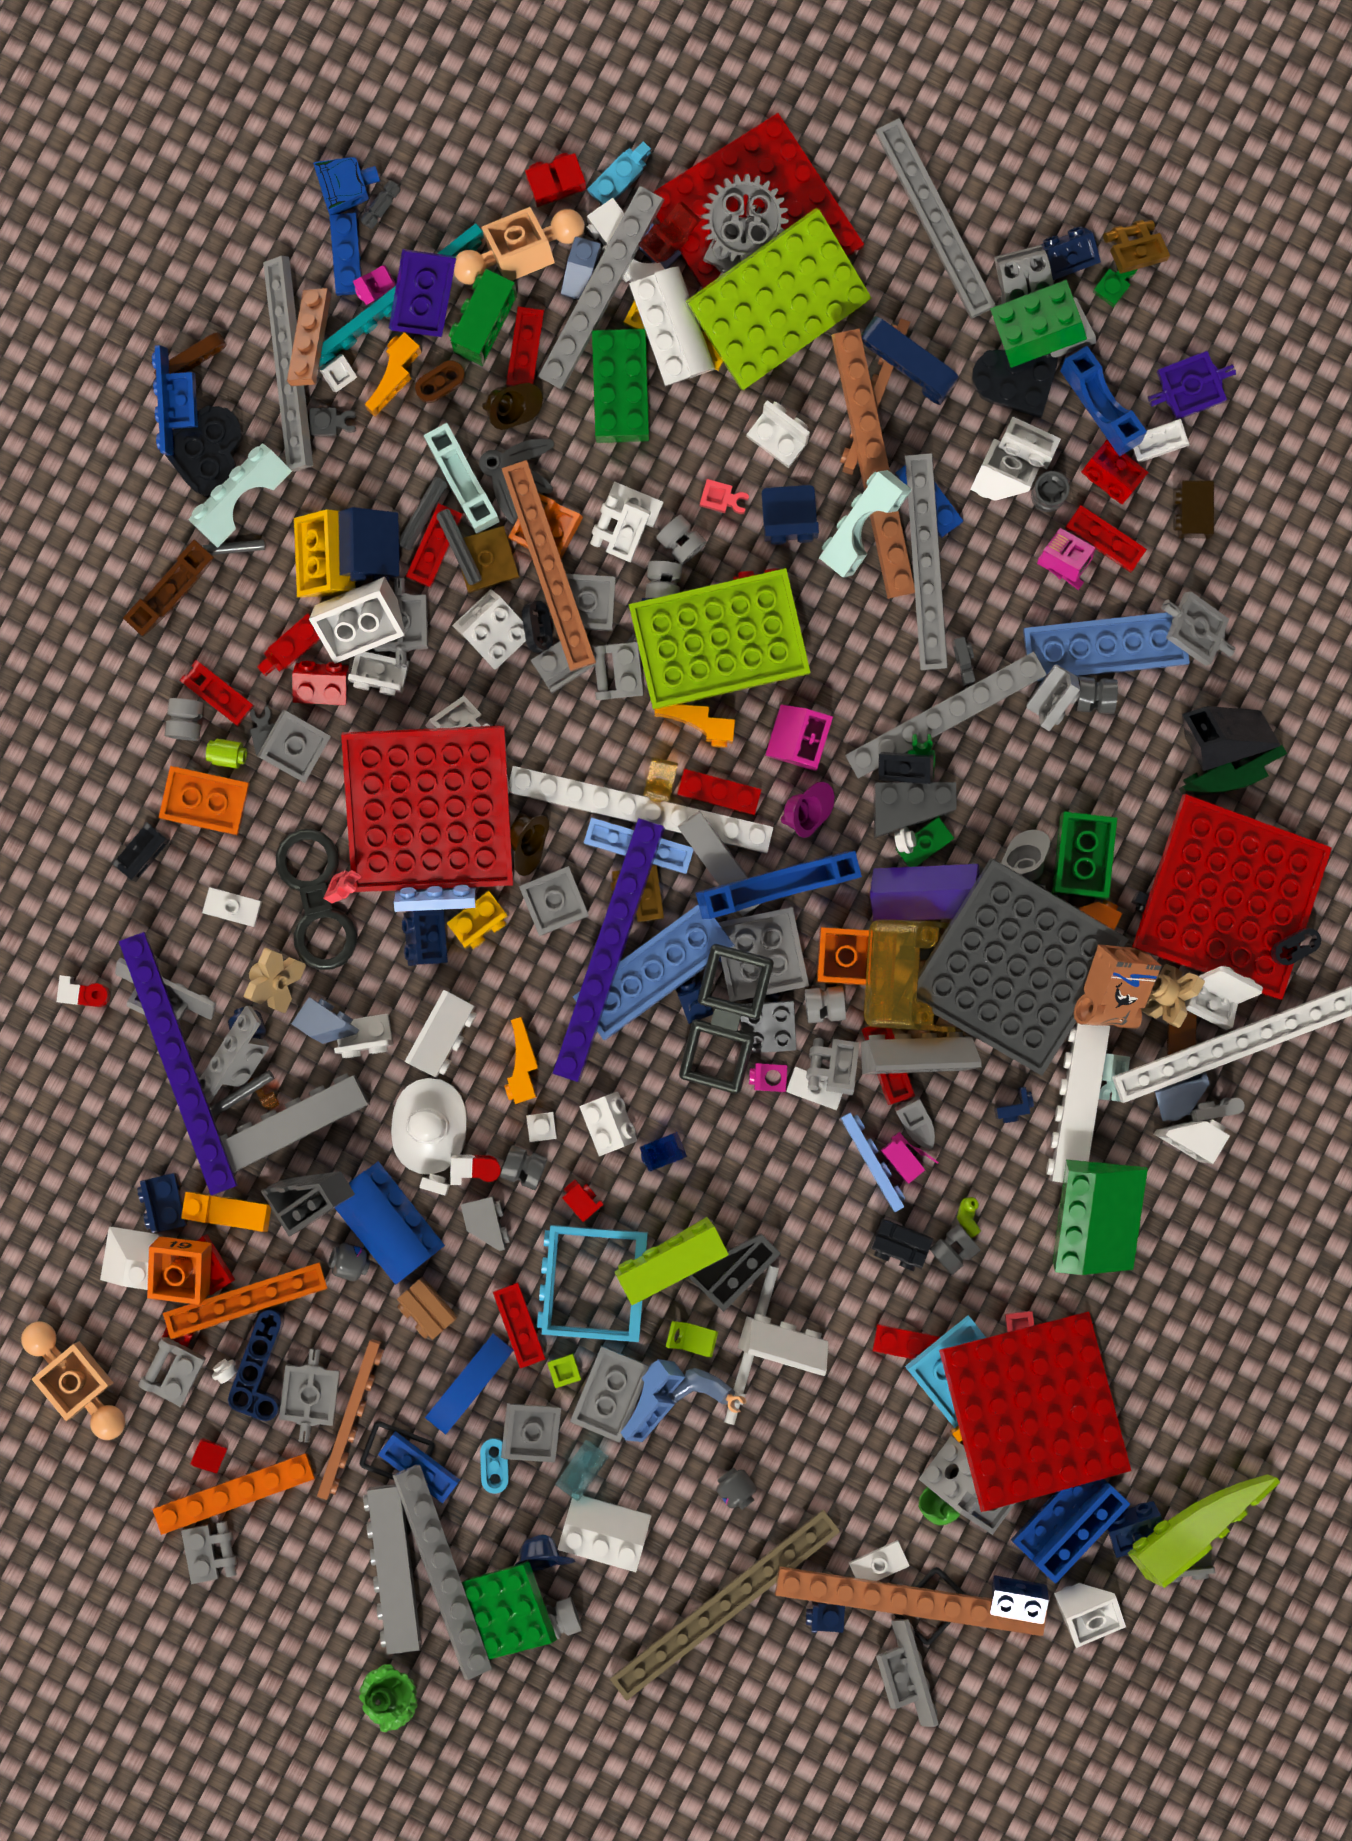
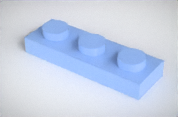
M457 885L454 888L443 889L440 886H432L419 890L406 887L395 891L394 897L395 912L476 907V887H469L467 885Z

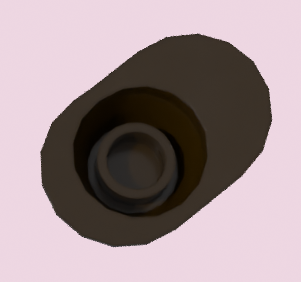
M532 383L497 387L491 391L482 407L487 411L490 423L494 428L505 430L533 420L540 412L543 396L541 390Z
M519 814L510 828L511 846L515 851L514 866L519 875L526 876L531 874L541 860L545 839L549 831V820L546 816L539 815L531 818L524 814Z

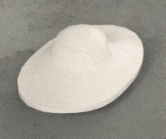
M425 1078L417 1080L402 1091L394 1107L391 1130L394 1151L404 1166L419 1174H435L448 1169L451 1163V1154H460L463 1150L467 1132L466 1106L461 1094L453 1085L441 1079Z

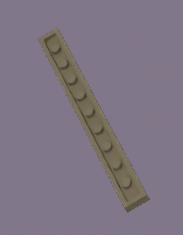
M822 1509L610 1677L611 1682L626 1701L777 1583L779 1566L794 1569L841 1531L825 1510Z

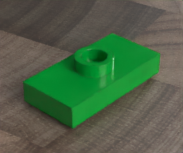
M938 817L915 834L916 846L913 847L912 853L899 852L897 848L895 850L908 867H917L951 842L954 837Z

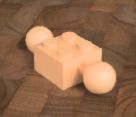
M528 207L481 227L489 251L483 254L474 250L460 252L455 257L454 275L461 283L472 285L479 274L483 275L485 269L496 264L502 277L513 281L554 264L549 242L556 239L561 243L571 244L576 236L581 238L585 228L584 220L578 212L571 209H563L554 215L551 226L542 229L531 207Z
M40 1321L29 1324L21 1336L22 1346L30 1355L43 1356L49 1364L34 1376L32 1381L65 1421L73 1418L85 1407L91 1415L90 1427L95 1436L103 1440L117 1438L125 1428L124 1414L115 1406L104 1405L98 1398L114 1382L80 1341L74 1343L61 1353L55 1346L57 1337L51 1325Z

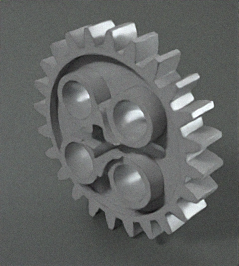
M745 174L742 182L738 175H734L733 184L727 178L724 179L725 188L718 184L714 187L718 194L709 193L707 196L712 203L703 204V207L709 210L708 214L701 215V218L708 220V224L701 228L710 230V234L705 239H714L715 242L711 247L712 249H716L719 246L722 248L719 256L722 257L727 252L730 253L729 261H734L736 256H739V261L741 262L746 256L751 255L782 233L784 229L781 228V224L788 223L789 221L781 218V214L787 212L788 209L780 208L779 206L784 201V198L776 199L774 197L778 189L769 191L770 181L760 185V176H756L753 182H751L749 174ZM747 194L746 216L750 217L751 220L745 224L746 242L742 243L743 221H739V216L744 214L743 196ZM728 197H734L738 201V209L735 212H731L726 208ZM756 198L763 200L765 204V209L761 214L756 213L752 207L753 201ZM728 224L734 225L737 229V235L732 240L728 239L724 234V229ZM754 226H759L763 230V238L760 241L754 240L751 236V229Z

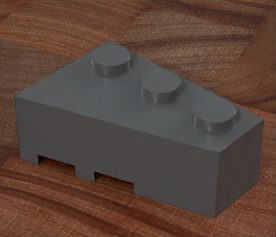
M908 782L875 783L873 786L874 839L899 831L903 827H910L954 812L957 809L956 782H933L931 784Z
M341 1171L285 1178L261 1191L289 1237L311 1225L355 1195Z
M761 1233L728 1249V1256L688 1276L723 1312L781 1254Z

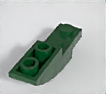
M1280 745V747L1259 753L1260 757L1251 761L1250 757L1235 764L1236 770L1230 762L1208 769V773L1200 777L1196 772L1183 779L1185 785L1178 789L1184 794L1211 795L1247 787L1268 777L1269 775L1264 766L1285 756L1287 752L1283 745Z

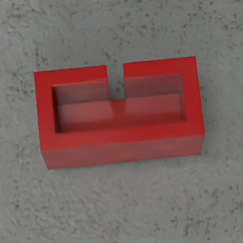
M569 153L559 154L554 157L552 163L536 162L530 165L529 169L525 170L526 179L536 207L586 190V182L575 153L570 155Z

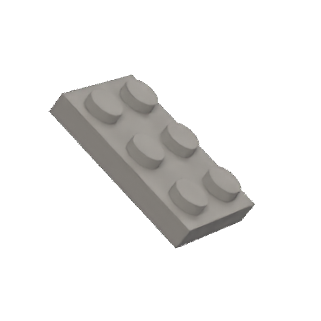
M601 1345L570 1422L620 1443L623 1437L620 1432L630 1420L644 1386L642 1377L647 1373L649 1365Z

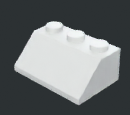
M385 577L315 605L309 618L334 664L405 636L398 599Z
M443 990L405 1062L434 1077H438L440 1073L444 1075L451 1064V1060L448 1059L452 1050L457 1051L464 1040V1037L461 1036L465 1026L470 1028L477 1016V1013L473 1012L476 1006Z
M1208 1119L1189 1121L1156 1129L1154 1135L1195 1160L1214 1164L1230 1135L1224 1132L1225 1126Z
M756 1314L755 1318L746 1317L737 1348L747 1354L818 1375H826L828 1341L821 1338L822 1333L806 1329L805 1333L795 1331L796 1325L781 1321L780 1326L771 1324V1318Z
M573 1493L557 1550L636 1572L651 1515Z

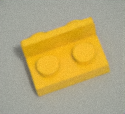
M488 891L476 900L475 908H465L448 921L447 925L465 949L470 946L472 949H475L486 940L483 937L491 930L496 933L507 925L505 919L509 916L491 892Z

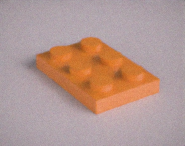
M170 766L158 818L238 836L250 783Z

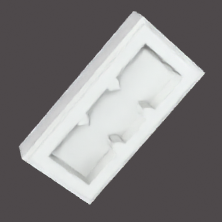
M1178 419L1147 430L1142 443L1133 448L1138 463L1189 446L1182 420Z
M615 481L609 493L619 498L616 505L619 510H622L624 504L629 502L650 511L651 514L646 525L654 527L664 504L662 501Z
M209 887L202 913L255 927L262 901Z
M795 1067L786 1092L837 1110L843 1093L826 1091L827 1081H820L818 1090L808 1089L807 1071Z
M898 1540L849 1562L855 1578L872 1581L881 1580L909 1567Z

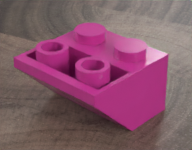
M781 704L765 756L817 771L833 716L806 708Z

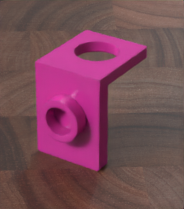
M755 1063V1069L750 1068L749 1085H754V1090L786 1092L787 1065ZM770 1070H776L781 1075V1081L776 1086L767 1084L765 1080L766 1073Z

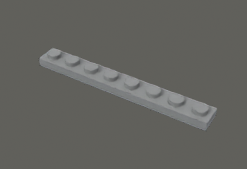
M900 118L876 129L875 134L968 315L973 319L989 311L990 308L996 305Z
M639 186L538 377L561 390L564 389L592 336V331L596 329L661 208L664 202L662 197Z
M281 255L263 262L286 465L291 471L296 472L312 467L313 458L304 385L290 386L287 381L297 320L290 259L287 256Z
M933 454L905 456L907 486L912 489L908 495L920 669L948 668Z
M1032 652L845 756L859 779L879 768V754L881 752L907 753L908 750H912L913 734H917L918 743H925L927 741V734H931L932 738L1042 679L1047 674L1035 652Z
M415 1465L392 1476L465 1680H470L492 1668L421 1466Z

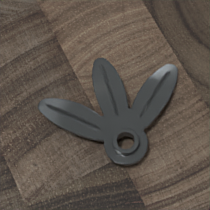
M551 439L527 440L512 446L504 453L497 450H489L480 458V469L485 475L492 477L497 502L506 518L513 525H515L518 516L501 468L530 460L546 453L554 446V442ZM490 459L497 460V464L494 467L488 466ZM530 470L537 491L540 493H552L553 487L538 473Z

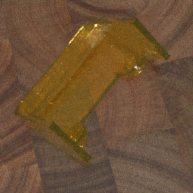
M879 919L871 924L868 939L864 1018L869 1026L955 1033V1027L933 1025L934 1015L932 1008L926 1003L917 1002L920 948L933 947L938 940L939 930H946L950 923Z

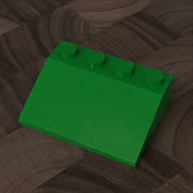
M1066 1159L1052 1259L1055 1272L1087 1275L1134 1269L1148 1172L1147 1167Z

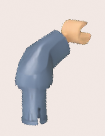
M697 1368L687 1370L684 1380L670 1395L672 1401L677 1403L693 1391L705 1393L721 1404H728L729 1410L734 1413L741 1412L735 1407L736 1400L746 1404V1399L742 1396H734L735 1391L721 1379Z

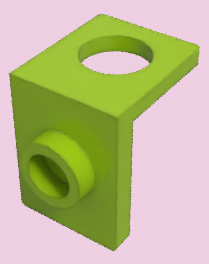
M672 1321L666 1347L712 1357L718 1331L688 1322ZM679 1328V1330H680L679 1337H678L677 1341L675 1342V1341H674L675 1333H676L677 1329Z

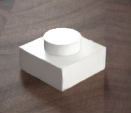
M341 354L319 369L333 392H338L357 378L344 355Z
M554 1112L526 1115L530 1142L557 1139Z
M430 1173L429 1178L422 1177L419 1188L447 1195L450 1184L444 1183L445 1177Z

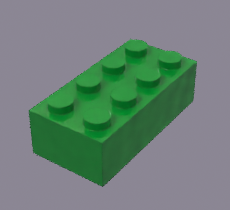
M645 329L592 331L596 443L649 441Z

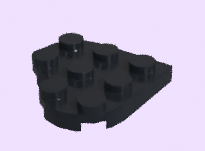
M988 350L977 360L972 370L971 381L981 399L998 406L1042 418L1056 372L1058 357H1052L1049 353L1011 368L1005 350Z
M206 406L198 410V427L172 429L174 454L170 456L165 455L188 486L206 498L210 497L215 487L222 485L229 478L230 472L236 467L232 453L238 448L243 439L241 425L237 417L228 408L220 406Z

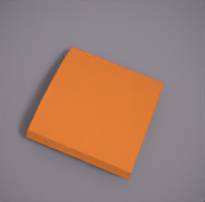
M539 494L560 559H562L583 516L559 505L555 500ZM517 519L508 538L529 549L519 519Z

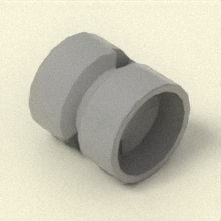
M680 514L661 530L656 539L666 549L671 548L672 556L681 565H684L705 546L707 541L697 531H691V524ZM686 537L688 540L680 546L678 543Z
M669 561L648 562L647 578L651 582L646 584L645 598L654 599L680 593V587L677 585V582L681 581L682 565ZM660 578L667 579V582H661Z
M170 698L167 714L171 716V719L166 721L164 736L180 740L199 741L201 725L197 723V720L202 718L204 703L189 699Z
M843 986L827 987L826 991H822L820 988L805 989L808 1023L823 1022L825 1018H828L830 1021L846 1020Z
M572 1597L557 1601L556 1607L551 1605L545 1606L557 1640L560 1639L562 1633L569 1636L582 1631L579 1615Z

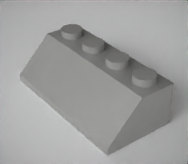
M950 1032L944 1038H937V1033H923L921 1038L911 1039V1034H896L895 1039L885 1040V1035H869V1040L861 1042L862 1074L967 1071L982 1067L973 1038L963 1037V1032Z

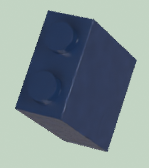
M356 507L338 511L340 575L350 576L351 581H365L366 578H371L375 581L385 577L388 583L390 578L398 577V512Z

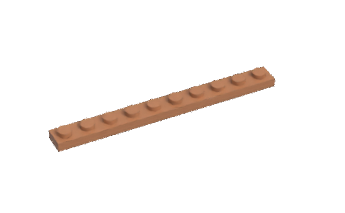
M859 328L835 333L831 336L865 491L868 487L866 482L874 472L890 471ZM876 511L872 513L870 519L887 598L915 593L899 512L886 513Z
M780 1566L775 1595L1039 1636H1043L1046 1615L1043 1624L991 1615V1598Z

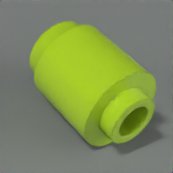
M218 738L215 741L209 740L206 748V761L212 762L213 765L239 769L240 765L246 762L247 749L243 747L242 742Z

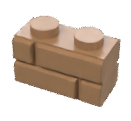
M421 1277L397 1298L400 1303L397 1306L406 1318L413 1317L418 1323L415 1326L416 1330L425 1339L429 1336L433 1340L458 1318L424 1277Z

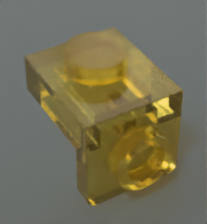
M652 757L643 795L655 802L669 801L678 763Z

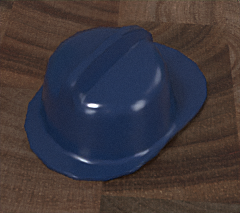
M543 1534L524 1542L521 1546L520 1561L514 1566L529 1562L532 1571H537L556 1565L571 1564L575 1562V1559L559 1556L555 1541L550 1536Z

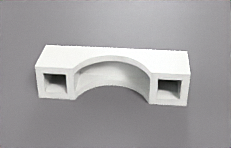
M611 198L587 215L589 225L586 228L594 240L599 238L604 245L602 247L603 252L606 250L624 216V212L614 198ZM633 259L623 280L625 282H634L664 270V267L660 262L641 263Z

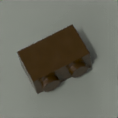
M1182 480L1178 488H1174L1173 502L1178 504V515H1174L1173 529L1178 531V538L1210 539L1214 534V481Z

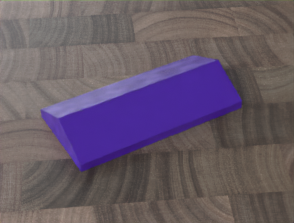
M979 864L873 868L870 889L873 922L953 919L979 877Z

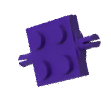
M1208 351L1158 369L1157 375L1162 385V391L1148 396V402L1153 407L1166 401L1171 407L1175 420L1188 417L1226 402L1227 398L1222 388V379L1236 375V370L1233 364L1218 370L1212 363Z

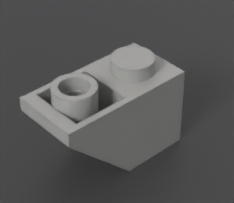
M494 1196L461 1204L466 1230L499 1251L505 1250V1244L510 1243L507 1228H501L499 1217L503 1216L500 1200L495 1201Z

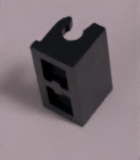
M146 822L112 864L130 880L137 882L170 840Z

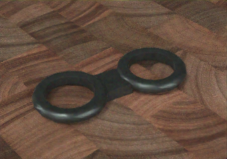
M299 829L289 834L280 843L275 855L276 869L281 880L290 888L300 891L305 915L298 921L294 931V947L298 956L308 966L319 970H333L344 965L351 958L357 945V930L352 919L343 911L333 908L330 902L323 899L327 891V885L336 874L339 866L338 851L334 842L326 834L314 829ZM302 840L319 842L324 847L328 856L325 872L319 878L312 881L296 879L290 874L287 867L289 850L295 843ZM320 918L337 920L346 932V943L343 950L331 959L314 957L305 945L307 928L313 921Z

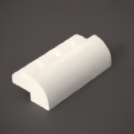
M677 266L655 272L651 276L629 283L664 385L668 386L715 370L700 324L685 302L690 296L680 268Z

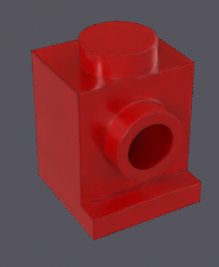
M576 1179L563 1189L566 1193L562 1197L563 1200L582 1222L604 1205L602 1200L596 1203L594 1198L597 1195L587 1184L582 1187Z

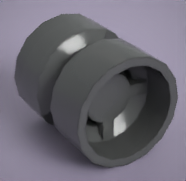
M1056 471L1043 473L1031 490V500L1034 506L1042 512H1053L1060 508L1069 494L1070 486L1068 480L1063 474Z
M1091 677L1078 678L1081 693L1075 702L1076 711L1092 712L1093 709H1097L1098 713H1115L1118 696V681L1116 679L1102 678L1099 682H1096L1095 678Z
M512 1145L500 1177L511 1182L520 1180L522 1186L536 1191L548 1158L536 1153L527 1155V1150Z
M958 1224L946 1233V1240L940 1239L930 1247V1251L951 1275L964 1266V1259L971 1260L981 1251ZM955 1241L963 1249L960 1254H957L951 1247Z

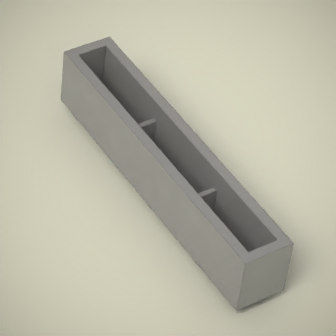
M348 1073L341 1075L333 1080L335 1085L327 1089L322 1085L309 1092L311 1097L303 1101L298 1097L285 1104L287 1109L279 1113L274 1109L260 1116L261 1122L255 1125L248 1122L236 1128L238 1133L231 1137H228L227 1134L220 1136L233 1173L370 1105L356 1075L349 1077Z
M396 1484L369 1487L367 1495H363L365 1511L370 1512L371 1522H367L368 1538H373L374 1549H370L371 1565H376L377 1576L373 1577L375 1593H380L381 1603L377 1604L378 1620H383L384 1630L380 1631L381 1646L386 1647L387 1654L418 1651L422 1643L406 1513Z

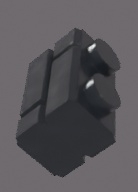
M881 1218L870 1248L875 1250L874 1256L886 1261L893 1257L900 1260L899 1266L914 1271L915 1267L922 1269L934 1238Z

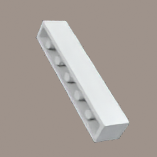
M1076 1022L1068 1034V1041L1072 1043L1070 1052H1066L1063 1068H1067L1066 1079H1061L1059 1094L1063 1095L1062 1105H1057L1055 1112V1121L1059 1122L1058 1130L1052 1133L1050 1147L1054 1148L1053 1159H1048L1046 1174L1050 1175V1181L1063 1183L1066 1159L1089 1162L1110 1026L1081 1025Z

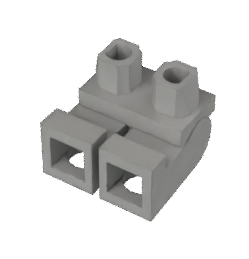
M1041 245L994 257L1002 296L1000 297L1002 304L1054 285L1049 260Z

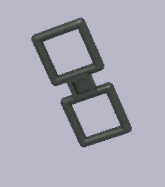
M719 944L711 946L698 1002L701 1005L715 1009L711 1023L695 1019L691 1024L679 1072V1077L682 1080L733 1094L741 1092L754 1043V1036L750 1033L739 1031L738 1027L741 1016L758 1019L761 1015L774 965L771 958ZM720 956L762 967L752 1007L710 996ZM700 1032L742 1042L732 1082L691 1071Z

